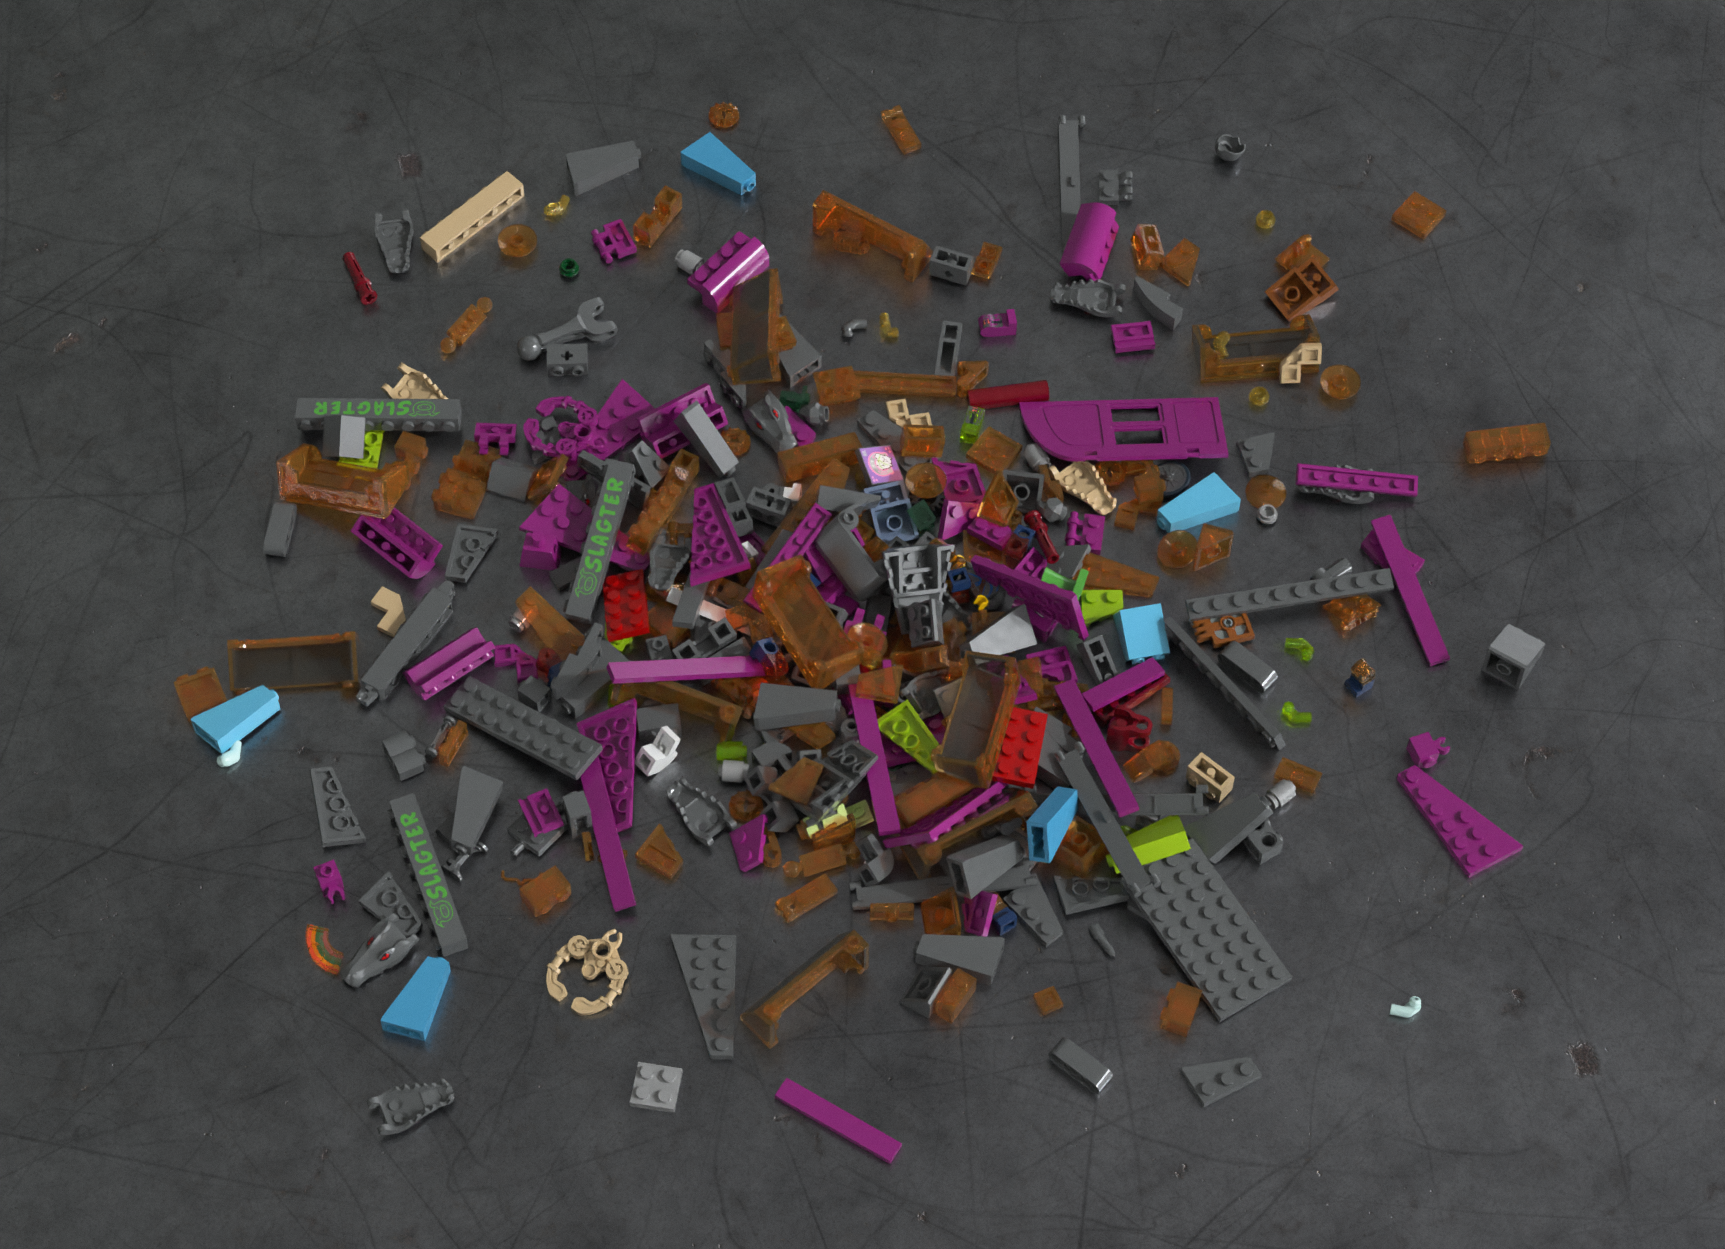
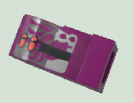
M1007 309L1006 313L984 314L978 318L980 334L984 337L1016 335L1017 320L1014 309Z

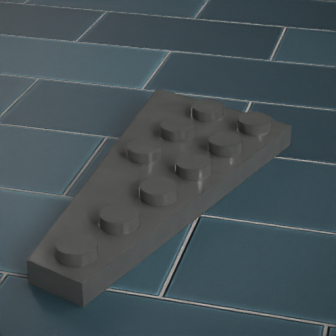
M670 934L710 1058L733 1060L736 935Z

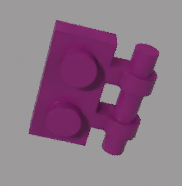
M622 219L603 225L604 232L599 233L597 229L591 231L592 241L595 246H598L599 254L606 263L613 261L611 255L616 253L618 258H622L637 252V247ZM609 240L611 245L606 246L604 242Z
M1072 511L1067 519L1068 533L1065 535L1066 546L1089 544L1091 547L1089 554L1100 555L1105 516L1085 514L1084 520H1079L1078 512ZM1077 529L1083 530L1082 536L1076 534Z

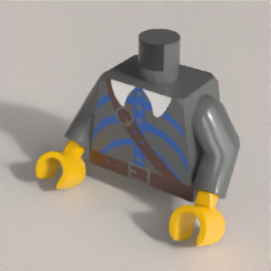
M956 555L951 561L956 564L953 568H966L971 580V587L966 589L965 592L977 613L982 612L984 609H997L1004 600L1006 590L1000 585L995 587L974 573L971 562L966 561L961 555Z

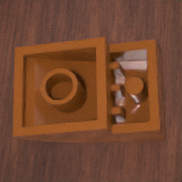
M1312 256L1299 268L1294 267L1264 292L1285 318L1291 321L1313 309L1339 289Z

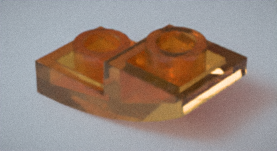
M983 242L971 275L990 280L1000 259L1003 247Z

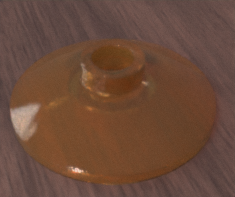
M523 224L510 225L504 228L498 236L500 250L511 257L526 256L537 245L535 231Z
M1339 364L1325 369L1321 375L1320 383L1322 389L1329 396L1337 399H1346L1354 396L1359 391L1361 379L1353 368Z
M932 463L916 464L906 474L908 490L920 498L938 496L946 487L947 478L945 472L939 466Z
M1258 475L1248 482L1245 493L1248 501L1254 507L1259 509L1265 504H1270L1276 509L1285 501L1287 492L1285 485L1278 478L1271 475Z
M1172 531L1161 539L1157 550L1158 557L1169 568L1185 567L1196 557L1198 543L1196 538L1188 531Z
M855 624L847 633L846 640L849 649L861 659H879L887 650L888 643L885 634L873 624Z

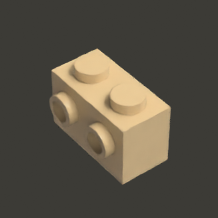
M1202 752L1188 765L1186 779L1193 787L1208 785V793L1204 794L1209 799H1214L1218 803L1232 790L1235 779L1233 775Z

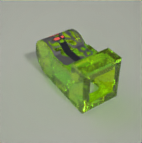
M969 405L960 431V442L978 445L985 416L984 408ZM966 434L975 435V437L969 438Z

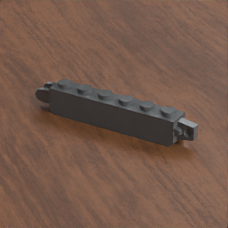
M446 580L442 582L443 584L438 589L432 588L429 593H426L422 597L420 605L411 611L406 623L400 625L395 637L387 642L385 650L381 655L379 654L375 657L371 668L366 670L361 676L362 687L356 696L357 702L367 707L376 698L384 700L391 694L404 677L402 672L414 664L453 613L451 601L455 596V591L453 590L454 584L451 581Z

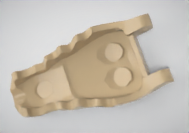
M402 362L397 369L404 376L394 388L386 383L381 386V390L390 399H448L425 373L412 369Z
M1086 460L1081 462L1071 461L1072 464L1060 473L1054 465L1047 468L1050 477L1061 490L1081 499L1098 514L1106 515L1116 507V498H1113L1107 491L1106 484H1104L1103 478L1099 477L1098 470Z

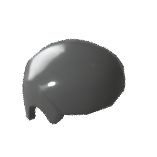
M1222 134L1216 139L1215 151L1224 161H1235L1245 152L1246 144H1241L1239 137Z

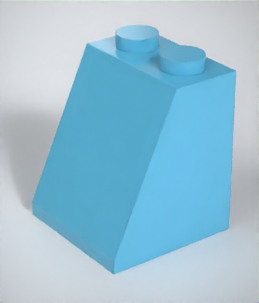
M1161 603L1119 610L1113 615L1126 662L1132 661V664H1140L1144 662V659L1152 657L1156 661L1165 659L1164 655L1170 653Z

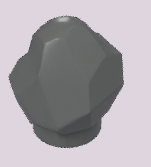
M813 402L801 408L799 416L806 419L807 423L819 426L823 422H828L829 408L818 402Z
M1058 498L1039 501L1036 505V509L1050 523L1056 520L1062 522L1068 509Z

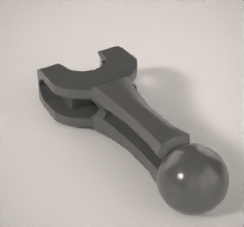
M596 297L584 301L578 309V315L562 326L539 333L536 337L533 335L522 337L517 343V353L522 359L532 361L537 359L541 353L547 351V344H562L584 338L591 342L601 343L615 336L618 328L613 321L601 323L593 318L600 314L604 308L602 299Z

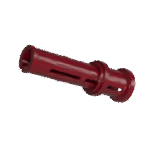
M345 253L342 260L355 282L354 289L360 294L362 304L368 305L375 302L378 295L372 289L370 279L364 276L354 253Z
M1030 511L1024 516V522L1030 529L1036 531L1034 538L1037 539L1047 562L1054 564L1059 560V554L1056 552L1047 534L1048 527L1042 522V515L1039 511Z

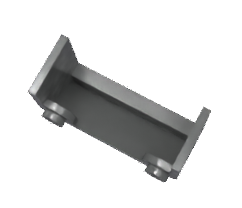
M867 497L841 511L820 531L814 540L815 547L851 596L861 602L890 587L884 559L874 563L851 532V530L856 528L859 522L858 516L861 515L869 501Z

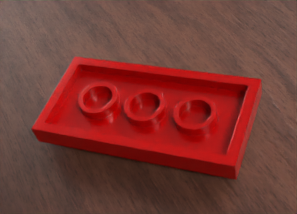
M643 569L605 577L603 594L608 641L613 642L650 633Z
M1006 706L991 778L992 781L1034 789L1048 714Z

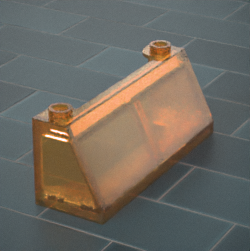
M824 190L813 202L814 233L822 236L824 231L831 230L835 234L839 228H842L903 259L901 268L906 270L904 279L911 283L915 281L929 263L933 251L923 240Z
M305 443L276 461L281 500L382 519L390 515L409 483L408 462L394 461L390 466V470L387 471L322 459V454L316 446Z
M800 554L758 571L752 596L810 687L823 689L862 662L865 651L861 642L855 639L850 641L811 581L810 572L812 568L807 560L805 561Z

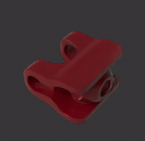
M1117 705L1114 717L1110 720L1107 731L1106 743L1109 749L1118 752L1145 753L1150 745L1148 736L1152 731V721L1146 716L1136 714L1125 706ZM1139 724H1144L1147 726V728L1142 730L1136 726ZM1134 740H1141L1144 742V745L1137 746Z

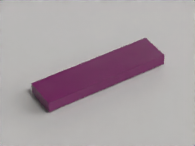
M1152 657L1082 693V696L1088 707L1094 712L1164 676V669Z

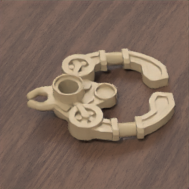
M615 929L607 931L601 939L587 940L581 935L573 936L559 951H556V957L553 961L546 965L548 968L546 984L550 996L561 1002L568 994L565 986L557 981V977L561 972L558 967L563 961L568 962L570 957L578 960L584 959L582 967L584 978L592 980L599 974L606 972L608 979L611 981L607 985L609 991L605 997L600 995L593 1002L584 997H576L571 1005V1010L579 1015H591L607 1007L611 1008L613 1005L612 1001L617 995L621 994L624 981L629 974L626 963L620 960L617 951L622 942V933H617V941L610 942L609 936L617 932ZM600 950H608L607 954L603 956L598 955Z

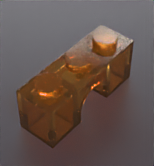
M665 185L655 197V205L651 214L643 212L633 224L634 240L651 248L682 209V193Z
M406 431L402 432L394 446L396 458L404 461L398 465L385 463L377 477L379 490L402 497L405 490L409 489L411 478L414 474L418 473L422 458H426L428 453L426 439Z
M1121 460L1127 476L1140 475L1134 477L1133 491L1139 505L1163 500V491H1166L1164 479H1160L1159 468L1157 465H1154L1153 460Z

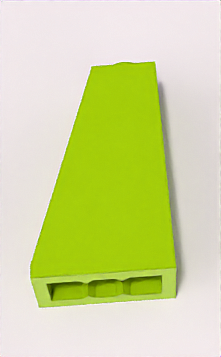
M1169 815L1126 836L1141 865L1191 849L1179 815ZM1105 855L1109 868L1114 866L1116 874L1120 873L1111 855Z

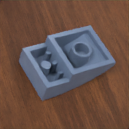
M903 480L862 490V493L881 496L877 507L867 510L879 548L887 545L896 536L905 542L919 539L910 499L907 497Z

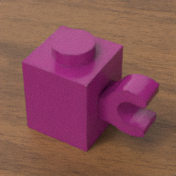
M1426 732L1409 738L1406 749L1418 768H1429L1437 763L1439 754L1446 755L1449 753L1450 746L1441 747L1440 744H1444L1446 738L1439 737L1433 741L1430 733Z

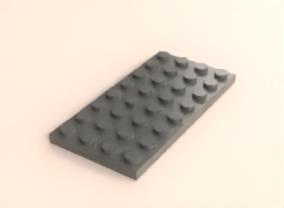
M1192 838L1188 840L1191 847L1190 850L1143 866L1148 877L1151 874H1157L1161 881L1160 886L1154 887L1150 884L1140 889L1142 892L1140 896L1134 897L1123 877L1120 882L1215 1017L1221 1022L1288 983L1293 977Z

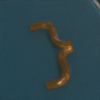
M501 871L503 880L516 881L518 885L522 886L525 882L540 881L543 872H539L537 879L526 878L520 881L518 878L505 877V871Z

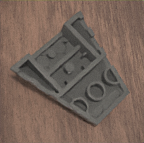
M920 544L888 548L882 552L901 634L910 633L909 605L929 599H936L941 603V612L943 611V592H946L947 583H945L947 571H950L952 562H949L951 552H954L955 545Z
M851 740L827 752V757L821 760L815 758L810 761L811 765L801 770L796 768L790 771V776L784 779L780 776L774 779V781L793 807L819 822L850 794L877 761V754Z

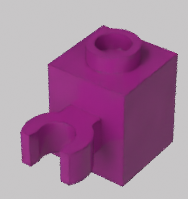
M331 860L313 867L323 897L328 896L331 904H334L333 896L335 894H339L341 899L344 900L345 894L342 877L335 861Z

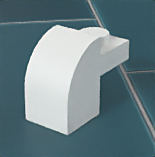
M668 726L661 727L654 742L641 747L635 758V764L647 776L660 772L677 756L678 753L675 750L681 739Z

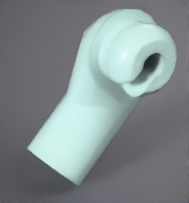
M237 740L231 746L230 751L218 756L217 764L220 767H228L237 763L240 759L242 742Z
M1412 996L1410 1001L1404 1006L1391 1004L1390 1015L1405 1018L1412 1017L1420 1011L1421 999L1417 996Z

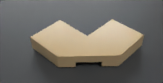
M1301 343L1280 362V384L1300 383L1301 365L1321 364L1322 344Z
M905 399L885 402L888 419L912 435L933 433L929 412L909 415Z
M382 586L372 599L371 605L386 612L377 625V629L394 638L400 625L406 623L400 595Z

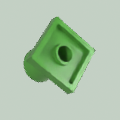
M1046 567L1041 581L1055 584L1059 588L1074 592L1079 601L1089 571L1081 568L1077 581Z

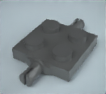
M559 801L556 805L559 814L564 810L562 801ZM522 814L507 828L508 834L518 842L509 851L514 857H517L523 849L530 850L540 856L569 828L568 823L563 820L564 826L545 834L542 832L537 837H534L524 814Z

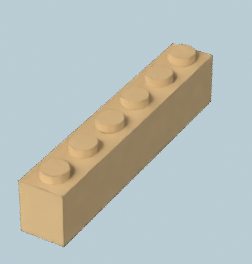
M508 171L498 176L491 184L483 187L478 194L469 198L461 207L453 210L445 219L440 220L436 226L424 232L420 237L422 250L438 263L523 198V184Z

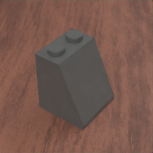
M1507 624L1489 646L1481 670L1519 690L1542 655L1545 643L1539 638L1523 632L1519 627Z

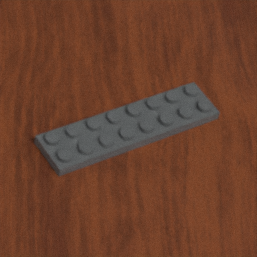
M1171 616L1164 620L1167 627L1165 631L1169 635V639L1176 646H1180L1182 653L1189 660L1192 659L1196 668L1203 675L1206 673L1210 683L1216 689L1219 688L1223 692L1222 695L1230 704L1233 702L1239 714L1244 719L1248 718L1251 722L1250 725L1257 733L1262 731L1261 733L1265 737L1264 740L1271 748L1276 746L1280 750L1285 747L1286 744L1281 733Z
M471 676L466 679L444 705L446 712L575 780L579 779L603 750L602 745Z

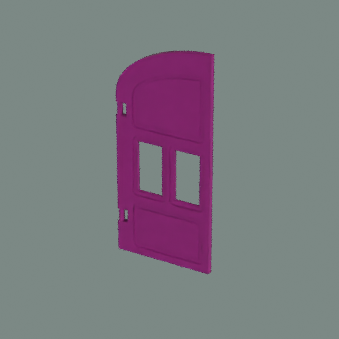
M1218 397L1019 402L1023 423L1032 439L1044 451L1062 460L1081 462L1085 460H1157L1193 457L1228 458V448ZM1158 408L1160 421L1113 422L1111 409ZM1162 431L1163 443L1116 445L1114 432Z

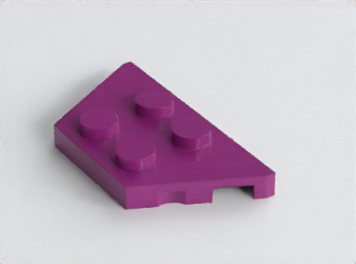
M936 457L931 458L935 475L941 487L940 489L944 491L945 499L977 502L982 505L988 501V496L976 464L960 463L954 460H950L949 463L938 461Z

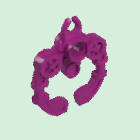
M569 395L566 397L558 396L544 399L535 408L536 413L546 417L555 408L567 409L569 406L574 408V413L578 414V423H560L558 430L560 436L564 439H560L556 445H553V443L545 445L541 443V438L536 436L539 431V421L528 418L523 425L525 438L533 451L538 450L543 452L545 456L559 457L561 460L572 459L575 457L576 452L590 448L595 450L603 449L604 446L602 444L605 445L607 441L605 437L596 432V426L599 421L597 411L587 406L581 400H573ZM601 440L602 444L595 445L594 442Z

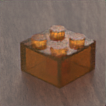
M1076 815L1052 860L1083 879L1109 852L1095 827Z

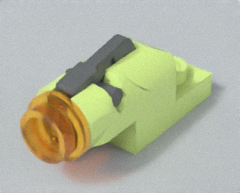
M863 800L846 808L843 803L838 804L819 822H816L809 816L805 817L803 820H800L799 824H796L802 841L805 839L809 841L830 833L834 837L840 836L871 823L874 819L866 800Z

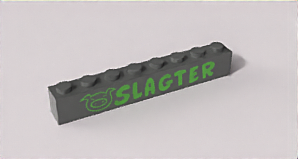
M297 398L295 420L298 430L305 431L324 430V416L344 415L366 418L365 431L451 432L460 431L462 409L460 399Z
M610 459L609 464L604 466L602 476L605 478L603 484H599L597 490L599 498L598 502L594 503L591 515H594L592 523L588 522L586 528L587 540L582 542L580 554H582L581 561L576 563L575 581H571L569 587L570 599L565 601L563 612H565L568 620L592 625L636 472L634 464Z
M412 793L390 800L391 809L387 810L391 822L395 821L397 827L394 828L397 840H402L403 845L400 846L403 858L408 857L409 864L406 865L410 877L414 876L416 879L413 885L416 894H421L423 900L420 901L423 913H428L429 919H426L429 931H434L436 935L433 938L436 950L441 949L444 957L468 949L467 938L415 794Z

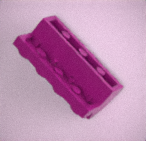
M1097 202L1081 204L1060 261V266L1069 277L1082 275L1086 281L1089 279L1094 281L1101 280L1119 229V225L1114 220L1116 211L1108 205Z
M738 231L687 279V284L702 294V301L706 307L718 314L769 266L768 252L756 237L750 239Z
M704 383L636 418L641 430L639 434L642 441L661 459L691 444L673 421L696 400L717 430L728 425L723 407L715 402L709 384Z
M379 499L370 515L361 514L351 529L354 535L409 578L414 579L425 576L435 566L434 559L443 547L440 542L384 499Z
M477 627L471 628L402 673L415 693L425 701L492 658L494 654L491 650L495 646L492 641L484 640Z

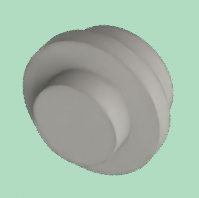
M1270 504L1263 505L1257 511L1258 520L1264 524L1274 523L1278 516L1275 507Z

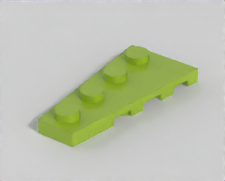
M384 430L365 431L364 459L340 458L337 463V469L376 480Z
M908 699L877 719L880 732L932 774H936L952 763Z

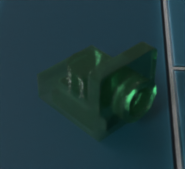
M807 385L803 386L801 394L781 390L780 402L784 408L789 406L793 411L799 412L801 408L810 403L811 394L808 393Z
M924 499L906 510L918 531L924 530L926 532L935 526L934 522L937 519Z

